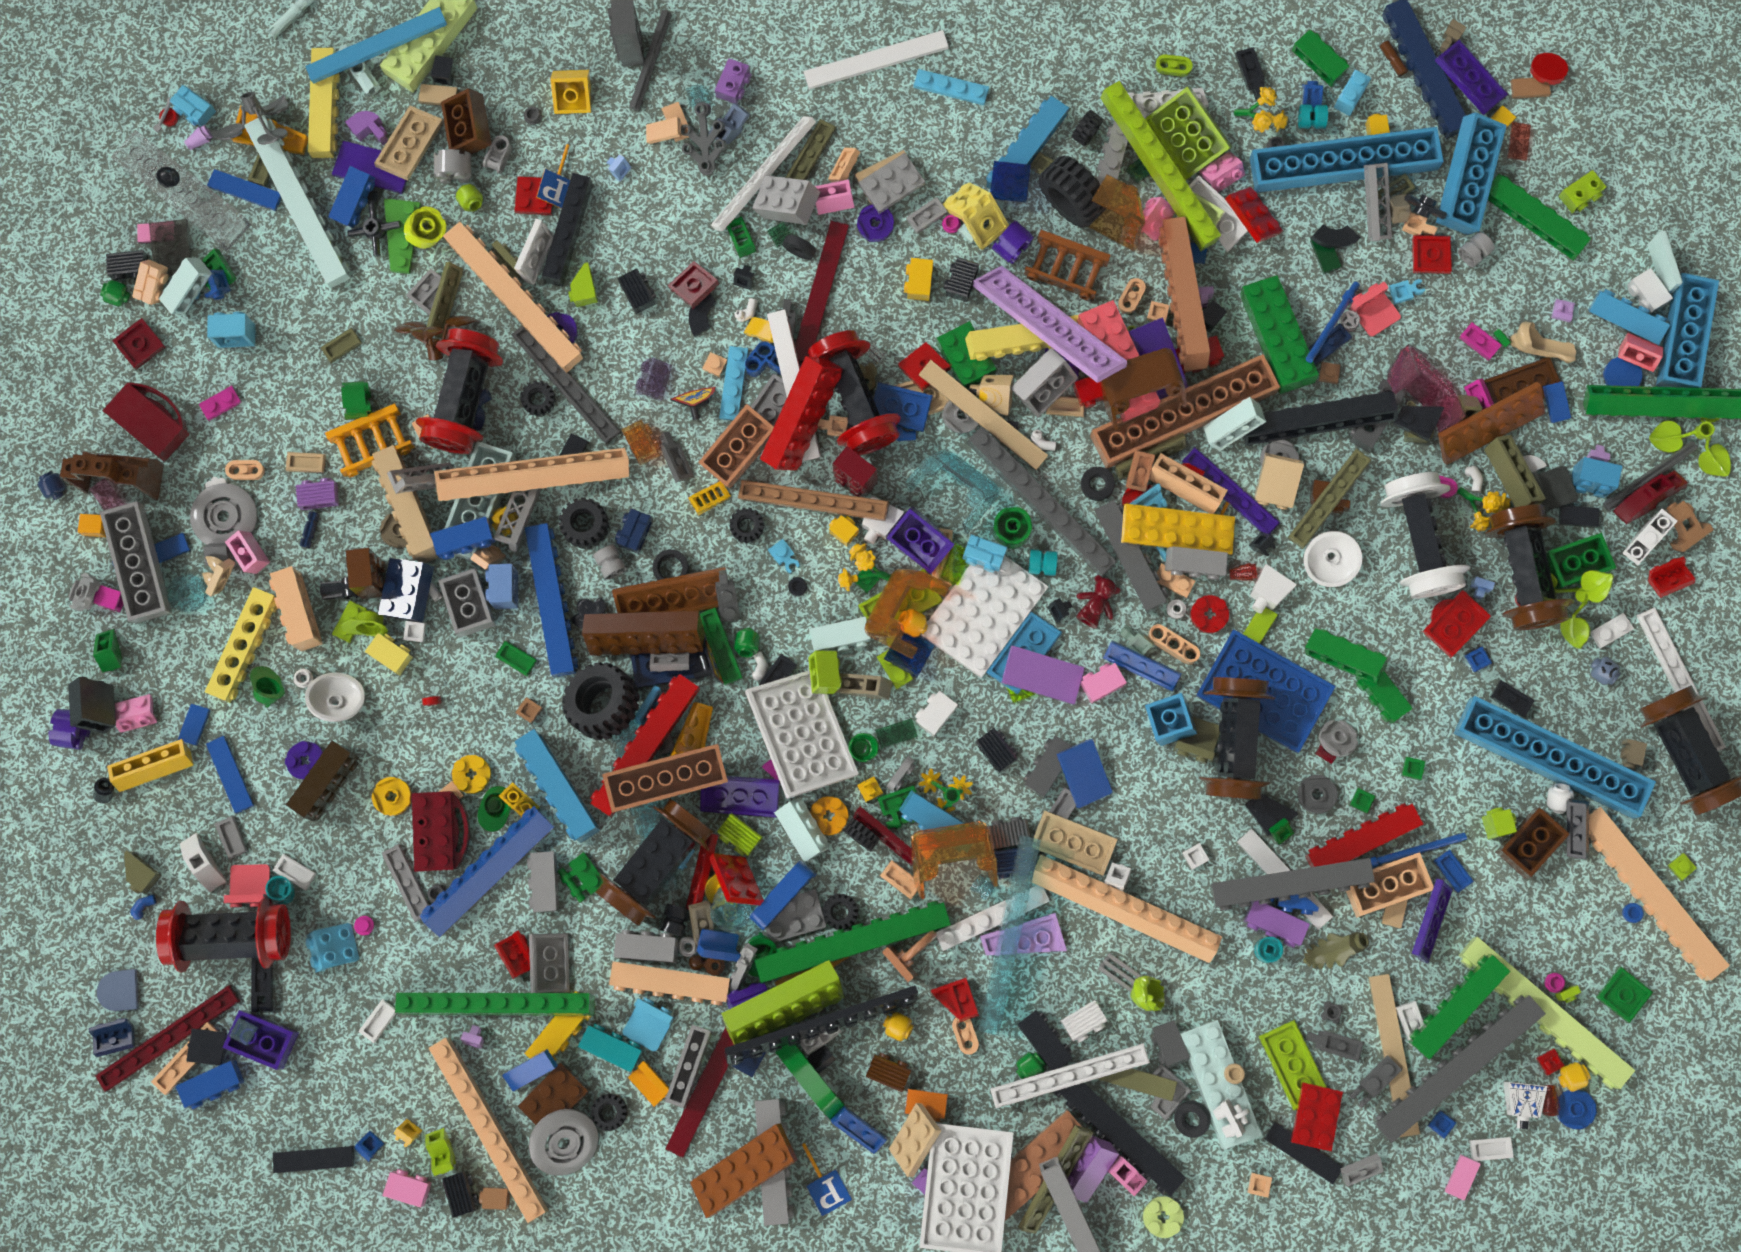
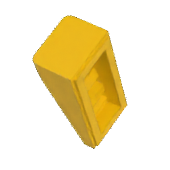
M719 481L693 494L688 499L698 516L731 496L724 484ZM718 487L723 493V496L721 497L716 490V488ZM711 491H713V493L715 494L717 498L716 500H713V498L711 497ZM705 495L708 497L710 503L708 504L703 498V496ZM700 499L704 506L700 507L696 500Z

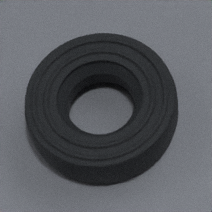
M787 235L782 244L788 252L806 260H811L816 252V248L810 242L795 235Z
M1092 467L1083 474L1081 490L1087 498L1094 501H1102L1113 493L1115 479L1108 469ZM1095 477H1100L1105 481V487L1100 491L1094 490L1090 485L1091 480Z
M1186 1101L1176 1109L1174 1122L1177 1129L1183 1135L1196 1138L1202 1136L1209 1129L1211 1116L1208 1109L1200 1102ZM1188 1112L1197 1114L1199 1125H1189L1185 1118Z

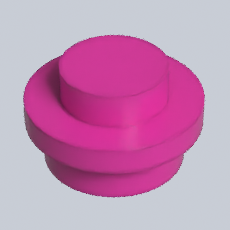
M953 215L946 216L942 221V227L947 233H955L961 226L960 219Z
M361 916L356 919L354 929L359 935H369L374 929V922L368 916Z
M1551 973L1546 976L1544 983L1548 991L1558 993L1564 989L1565 980L1562 975Z

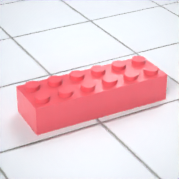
M1114 300L1078 315L1077 323L1125 360L1139 356ZM1156 391L1130 399L1129 408L1120 414L1122 421L1125 422L1158 408L1160 399Z

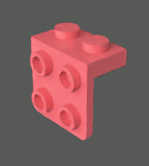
M1385 281L1379 285L1375 283L1364 295L1360 293L1355 296L1349 308L1359 315V323L1370 337H1374L1401 318V315L1385 294L1389 288Z
M267 864L231 866L230 895H224V903L230 904V908H242V904L258 907L262 898L268 897L265 888L268 880H270V866Z

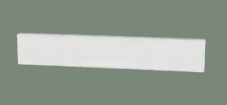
M1252 829L1237 841L1266 874L1290 871ZM1310 893L1311 897L1307 898L1319 909L1318 912L1313 911V915H1303L1319 930L1333 916Z

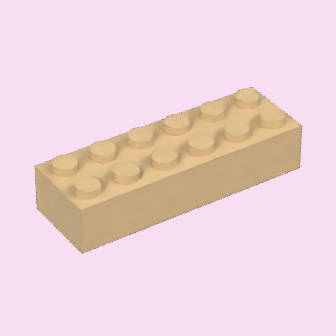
M394 445L373 453L374 460L372 465L380 476L378 479L382 488L387 493L385 497L394 510L392 511L393 517L401 527L399 528L400 534L408 544L406 549L409 555L412 556L414 561L417 560L423 563L438 558L430 534L433 532L416 491L396 494L387 475L392 470L406 469L402 456ZM396 476V479L399 482L402 478L400 476Z

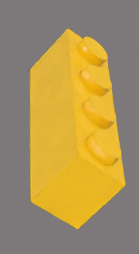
M180 739L108 765L107 768L110 782L119 792L194 766L189 747Z
M554 1016L524 1054L532 1058L548 1049L556 1061L557 1058L555 1056L558 1052L565 1051L570 1044L568 1040L571 1036H577L583 1028L580 1025L585 1019L589 1021L592 1016Z

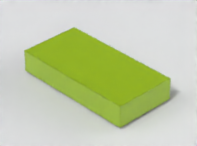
M1265 607L1262 613L1256 612L1243 635L1260 644L1278 614Z

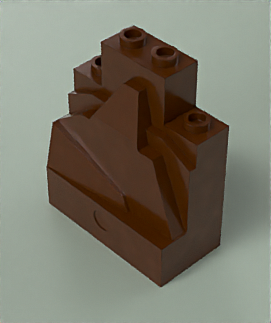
M83 452L82 455L73 454V457L63 458L60 478L83 493L88 494L91 476L106 477L113 483L134 485L150 498L158 501L164 464L158 459Z

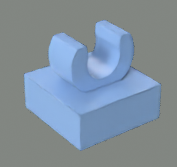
M618 155L616 159L610 157L606 162L610 165L609 171L620 182L632 168L625 157Z
M1476 576L1470 584V587L1475 589L1473 597L1481 600L1485 592L1489 593L1493 590L1495 582Z

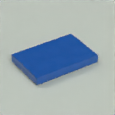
M878 382L874 401L880 415L899 414L901 420L896 426L924 432L933 395Z
M1088 739L1057 753L1077 808H1081L1113 793L1093 739Z

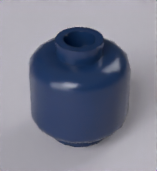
M52 471L40 476L37 483L38 488L46 499L53 498V500H57L64 496L63 492L67 489L65 482L60 478V474L53 473Z

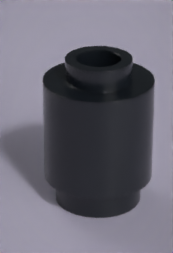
M109 778L98 779L93 789L94 800L102 804L110 802L114 793L113 784Z

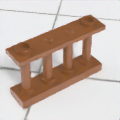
M1040 230L1037 240L1041 245L1033 267L1026 266L1024 275L1031 281L1036 282L1039 280L1078 294L1083 300H1094L1097 291L1092 290L1096 277L1100 267H1107L1111 255ZM1052 247L1057 249L1058 254L1050 274L1039 270L1047 249ZM1069 253L1074 255L1076 259L1066 281L1058 278L1057 275L1065 255ZM1088 260L1092 262L1093 267L1086 285L1083 287L1074 282L1082 262Z

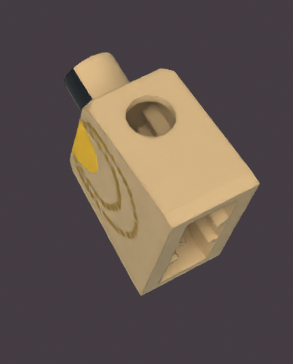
M985 375L982 378L981 384H971L969 391L973 395L979 396V399L994 412L1008 416L1012 406L1013 391L1011 387L1013 386L1014 375Z

